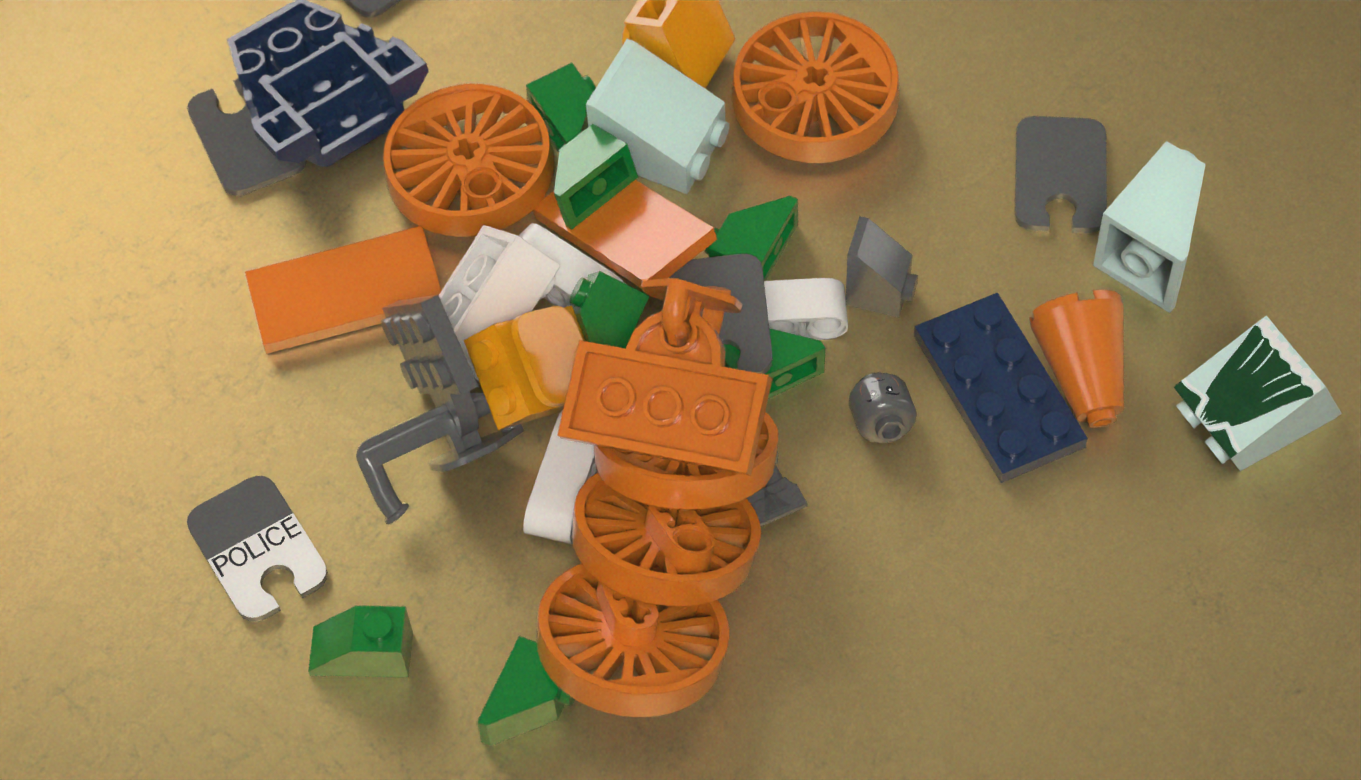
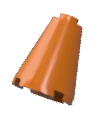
M1103 289L1093 290L1095 299L1079 301L1078 292L1049 300L1032 311L1034 318L1029 317L1030 327L1076 419L1080 422H1088L1090 428H1099L1115 423L1117 421L1116 415L1124 410V305L1119 293Z

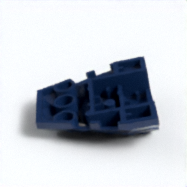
M294 0L227 39L235 69L243 88V96L252 118L251 122L256 137L280 161L301 163L304 160H308L322 167L332 165L389 131L396 119L404 111L402 102L418 93L429 72L427 63L404 41L392 37L389 42H386L374 36L372 27L362 23L357 27L358 29L343 23L341 14L308 0Z

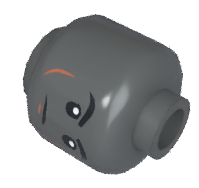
M881 372L866 375L855 385L849 396V407L859 434L868 441L876 443L897 441L907 434L915 424L917 411L906 383L897 375Z

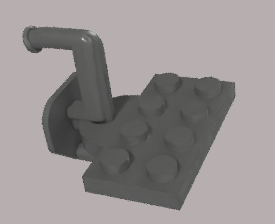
M439 295L399 300L382 308L386 316L385 319L381 320L384 333L392 346L398 344L405 359V362L400 363V367L406 382L411 389L417 387L420 394H430L436 408L366 439L357 449V462L377 506L386 517L385 523L388 525L399 519L407 511L409 505L406 502L402 503L396 495L383 467L384 463L445 436L451 451L436 457L428 463L431 470L445 472L495 451L524 431L522 425L518 424L480 438L477 431L479 428L478 419L490 414L491 411L484 393L469 392L479 386Z

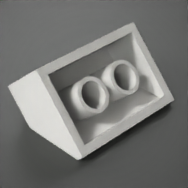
M486 225L482 226L439 294L475 380L478 382L479 379L464 340L493 324L512 320L524 313L531 312L539 299L544 298L553 288L556 279L554 275L561 266L518 235Z

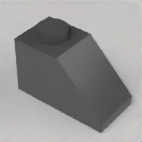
M859 216L847 254L846 306L899 318L904 301H913L917 287L918 275L911 274L912 254L869 218Z

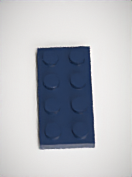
M998 292L914 327L916 341L1001 483L1086 448L1088 440L1086 434Z

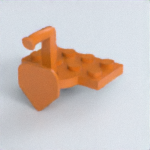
M676 278L642 280L641 289L646 294L664 300L663 310L647 317L633 331L626 349L579 340L557 436L565 440L751 476L772 378L766 374L725 367V349L719 336L724 313H740L743 304L736 297L731 296L732 291L723 287H703Z

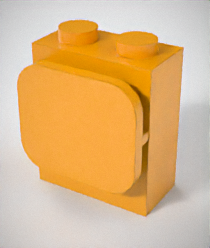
M638 0L624 21L625 27L622 35V45L626 39L635 41L703 88H706L736 40L718 0Z
M572 305L567 307L552 306L527 312L515 319L493 324L464 340L498 430L557 414L563 410L579 340L585 341Z

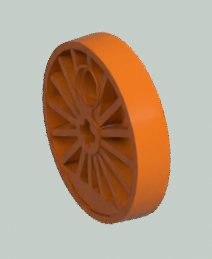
M801 12L774 20L763 26L747 40L735 62L732 81V105L740 126L760 147L785 159L805 163H827L857 155L875 144L887 132L898 110L899 77L893 53L886 42L875 31L865 24L844 15L829 12ZM810 36H824L817 60L814 57ZM800 38L803 56L790 39ZM836 38L841 45L829 57L833 40ZM776 46V48L780 51L782 55L771 50L770 48ZM756 60L757 62H759V63H761V64H763V65L752 64V63ZM749 81L754 82V84L742 85V82ZM758 101V104L750 107L748 104L750 102ZM868 103L879 104L883 106L879 110ZM828 114L832 116L844 133L832 136ZM850 114L858 117L866 123L862 124L861 126H858V124L854 121ZM818 121L821 137H807L810 124Z
M460 84L442 88L425 95L411 104L396 119L387 135L384 146L386 183L396 207L414 224L422 226L428 231L447 236H477L483 225L502 230L515 224L527 216L541 202L551 185L554 175L555 159L552 142L540 113L520 95L493 85ZM484 112L482 118L476 126V115ZM502 112L507 113L506 116L497 122ZM465 119L464 133H462L457 122ZM524 123L527 125L525 127L519 128ZM444 126H447L450 132H448V131H447L445 128H443V127H444ZM538 141H540L541 144H542V145H530V144L535 143V142H538ZM403 146L410 148L409 150H401ZM524 164H538V167L534 168ZM408 168L395 173V169ZM507 178L525 183V185L520 189ZM418 185L409 193L405 190L410 187ZM439 192L432 206L425 204V202ZM458 192L461 198L460 211L448 210Z
M765 412L751 476L593 445L595 467L601 479L609 487L621 495L644 504L671 509L720 507L752 496L769 482L775 468L778 449V429L770 415Z
M596 473L583 484L575 500L572 541L580 562L597 580L622 595L646 603L665 606H694L727 596L736 590L747 578L760 543L761 526L759 518L747 498L732 504L706 509L663 508L644 504L621 495L609 487L601 479L600 475ZM640 561H642L641 564H640V566H636V565H635V564L639 563ZM656 564L663 573L653 571Z
M640 561L639 563H637V564H635V565H636V566H640V564H641L642 561ZM581 563L558 576L549 585L541 599L537 620L538 654L545 671L554 683L566 694L584 705L619 716H661L692 705L712 688L718 678L728 648V619L718 600L694 606H671L663 610L665 605L646 603L622 595L597 580ZM656 564L653 571L663 573ZM621 663H623L622 678L609 680ZM633 666H635L638 676L632 677ZM598 667L593 674L588 673V671Z

